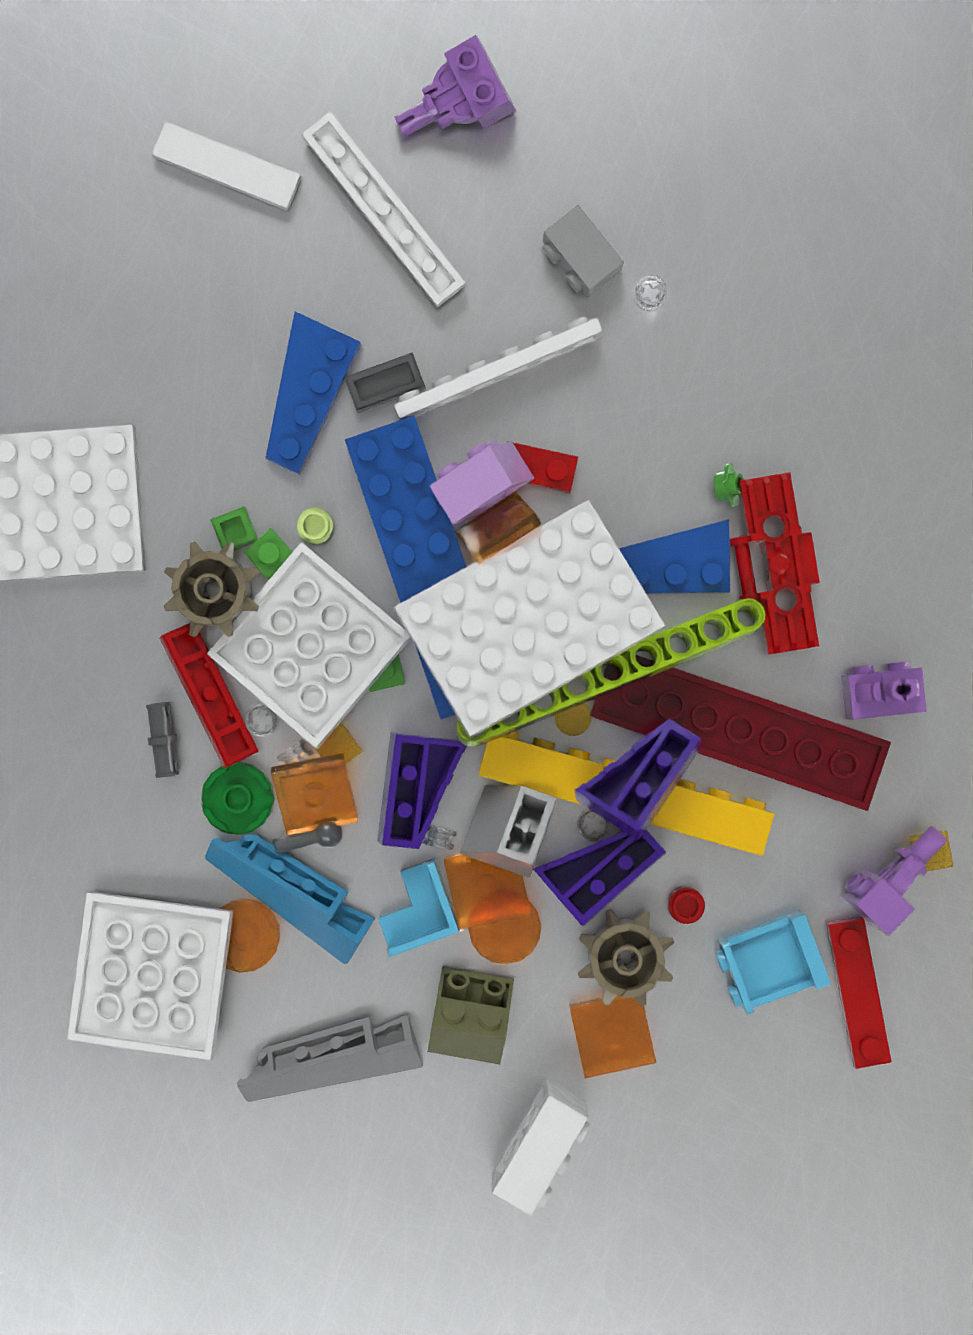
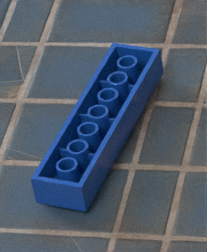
M415 416L344 439L400 603L466 568L451 520L430 488V485L436 482L437 479ZM417 649L440 719L456 715Z

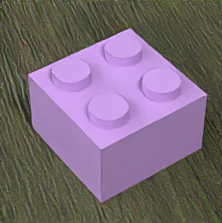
M494 440L489 444L483 442L467 452L468 460L458 465L454 462L437 473L440 479L431 484L430 488L452 524L479 516L535 478L512 441L498 443L497 440Z

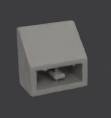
M485 786L460 854L530 878L554 811L556 797L524 786Z

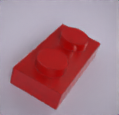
M512 442L535 478L527 483V485L571 493L578 456Z

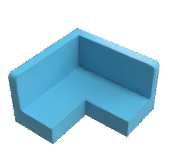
M435 858L400 871L412 905L378 918L388 945L387 952L389 957L459 932L460 926Z

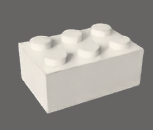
M546 1079L492 1172L493 1195L529 1216H532L536 1207L542 1209L545 1206L552 1192V1188L549 1185L556 1174L562 1176L571 1160L568 1152L574 1142L580 1144L589 1130L590 1124L586 1122L588 1115L583 1100Z

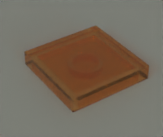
M514 492L457 529L455 533L478 564L540 526L541 521L529 505Z
M344 753L271 767V777L286 835L316 830L323 825L334 826L358 822L357 808Z
M463 854L443 859L460 932L531 915L522 875Z
M618 995L609 1005L602 1003L603 997L569 1005L585 1079L656 1063L645 1008L640 1006L634 997L623 998Z

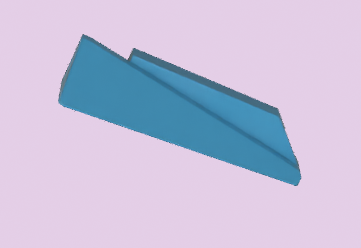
M256 834L243 835L239 841L222 842L219 838H213L206 852L205 859L343 964H348L375 920L365 913L342 904L348 894L346 890L285 852L276 853L274 845Z

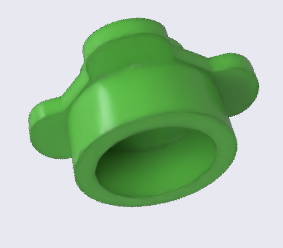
M732 463L725 464L724 471L715 474L714 491L720 501L730 500V505L736 507L739 505V495H741L739 481L744 480L741 473L734 471Z

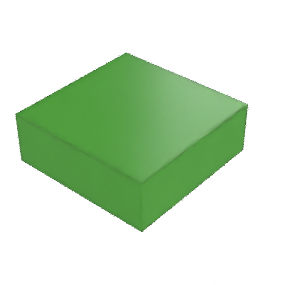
M245 506L210 519L222 549L228 542L234 544L235 551L258 540Z

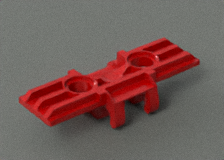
M791 473L740 480L739 486L747 536L729 539L730 546L735 547L743 595L739 596V600L754 599L759 601L764 608L765 619L762 625L768 655L818 647L819 641L810 592H812L811 585L819 584L820 580L812 532L802 533L801 526H799ZM768 517H776L782 522L783 531L779 537H769L765 533L763 525ZM751 543H759L761 553L765 552L769 572V581H766V592L757 593L749 548ZM787 589L794 594L795 604L790 610H782L777 606L775 599L780 590Z

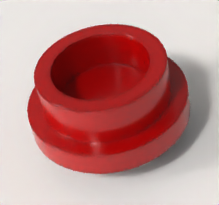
M682 887L671 894L668 900V910L677 922L692 924L702 917L705 910V902L697 890L690 887Z

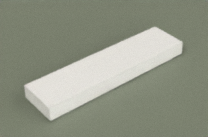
M167 121L163 125L152 153L155 159L286 211H289L301 181V175Z

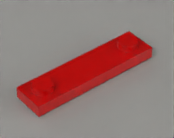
M190 623L161 635L159 639L225 769L258 753L259 750L214 660L207 654L209 650L200 632L195 637L189 635Z
M856 917L826 923L853 1067L859 1069L891 1063L892 1060L865 920L863 917Z

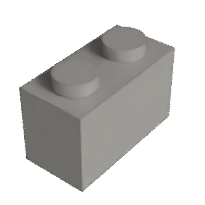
M579 205L544 231L543 242L545 245L542 246L543 251L552 263L560 262L568 272L565 274L566 280L577 293L582 290L589 297L622 271L624 261Z

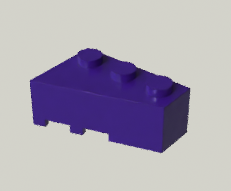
M668 719L633 745L631 750L615 762L612 761L604 767L602 772L586 784L583 783L576 788V801L639 841L700 751L701 738Z
M391 732L377 839L381 845L411 849L420 848L438 810L439 802L447 785L450 784L454 776L453 773L462 754L467 748L460 740Z
M647 830L639 841L623 831L533 870L580 925L584 926L666 854V851Z

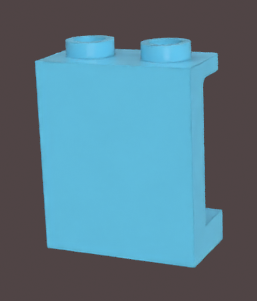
M799 910L717 940L721 949L715 952L719 966L723 973L729 971L734 984L728 987L730 996L735 1007L742 1006L747 1015L753 1013V1008L806 988L814 986L816 989L831 985L806 915Z

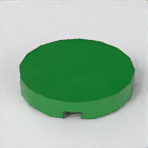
M237 762L225 769L221 766L213 771L203 784L201 793L202 810L210 824L223 833L235 835L251 833L262 826L272 813L275 800L272 783L266 774L254 765Z

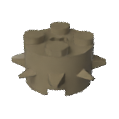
M196 542L190 543V558L184 560L178 568L166 567L164 573L173 580L171 590L174 594L164 605L165 611H180L182 615L190 619L189 635L193 637L205 625L219 627L227 637L233 636V622L242 611L257 612L259 606L250 598V583L260 572L258 568H243L233 560L234 544L228 542L219 553L205 552ZM215 580H217V587L220 588L218 595H212L208 599L209 593L204 591L206 584L213 585Z
M611 909L607 910L605 925L600 927L594 935L581 934L579 940L589 949V964L578 972L579 978H596L599 985L603 988L602 1003L605 1005H609L619 995L623 998L634 997L640 1006H645L646 992L653 989L657 981L671 982L673 979V975L664 967L665 959L663 952L675 943L673 937L656 938L652 930L649 929L650 912L644 910L636 919L632 920L628 918L619 919ZM627 950L629 953L635 952V956L630 957L632 963L624 965L622 960L617 961V957H621L620 952Z

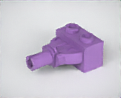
M476 35L445 52L444 55L448 62L440 67L433 82L421 89L425 95L422 102L395 116L397 124H400L399 128L405 138L432 122H438L443 129L452 123L469 124L479 121L484 128H487L516 111L485 47Z
M910 661L889 663L888 671L874 672L873 665L851 667L852 675L841 676L846 719L927 712L922 668H910Z
M930 826L909 848L905 847L902 849L899 847L896 850L899 856L877 875L867 870L863 874L860 872L855 874L846 883L845 889L847 891L842 897L874 928L890 936L915 910L902 895L912 885L918 874L924 876L927 873L925 870L927 866L925 864L948 840L937 829Z

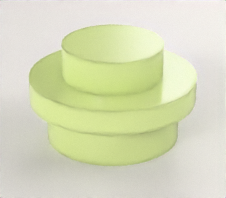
M309 508L299 516L297 531L300 537L307 543L321 544L332 535L333 520L325 510Z

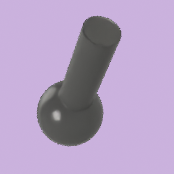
M324 819L317 823L314 830L273 839L276 853L314 844L324 848H332L341 841L343 831L340 824L335 820Z

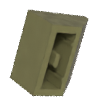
M442 967L427 1052L500 1065L507 1034L514 979Z

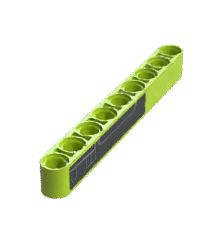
M742 599L652 635L579 676L578 679L582 680L586 686L585 693L580 695L573 694L567 688V684L548 694L552 700V706L549 708H538L532 703L517 712L518 719L514 722L500 721L484 730L481 735L469 738L458 719L456 727L457 737L466 746H480L745 639L754 634L763 624L765 619L764 608L754 599ZM737 612H748L753 618V625L744 626L737 618ZM712 624L716 626L720 632V638L717 640L709 639L704 634V625ZM675 637L682 639L686 643V652L680 654L673 651L670 647V639ZM638 651H646L652 656L653 665L651 667H643L638 664L635 657ZM607 664L615 666L620 674L619 679L616 681L605 679L601 672L602 666Z

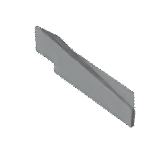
M408 1014L374 1029L370 1018L367 1017L265 1047L256 1058L258 1065L248 1078H240L237 1086L245 1100L252 1102L422 1067L423 1064Z

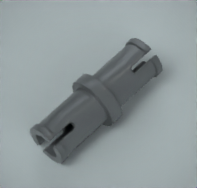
M170 702L146 705L151 737L147 739L148 745H152L156 778L179 775L174 742L178 740L177 734H173Z

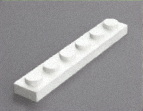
M330 111L301 133L309 147L437 308L466 286V282Z
M586 317L579 318L567 324V330L554 336L553 331H550L533 339L534 345L521 350L519 346L509 348L499 354L501 359L488 365L486 360L477 362L466 368L467 374L455 379L452 375L442 377L432 383L434 388L420 393L419 389L407 392L399 397L400 403L394 405L399 420L411 416L419 417L600 339L603 332L597 318L590 321Z

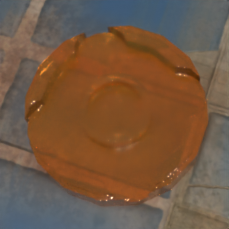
M501 890L486 895L477 903L470 914L468 931L472 945L482 957L493 963L508 965L522 961L533 952L540 940L541 922L537 909L527 898L517 892Z
M249 899L233 900L220 907L219 909L233 911L226 969L242 973L255 971L266 965L277 952L280 941V925L273 911L262 902Z

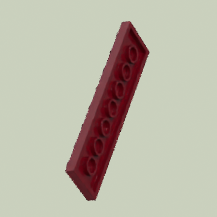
M635 655L639 665L643 667H651L653 665V660ZM607 664L603 676L609 681H616L619 679L620 674L615 666ZM674 667L596 698L589 715L590 717L646 736L665 721L671 719L701 738L698 754L865 811L869 810L891 742Z

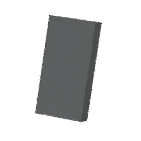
M413 352L344 377L357 413L398 399L403 394L412 390L419 389L420 391L425 389Z

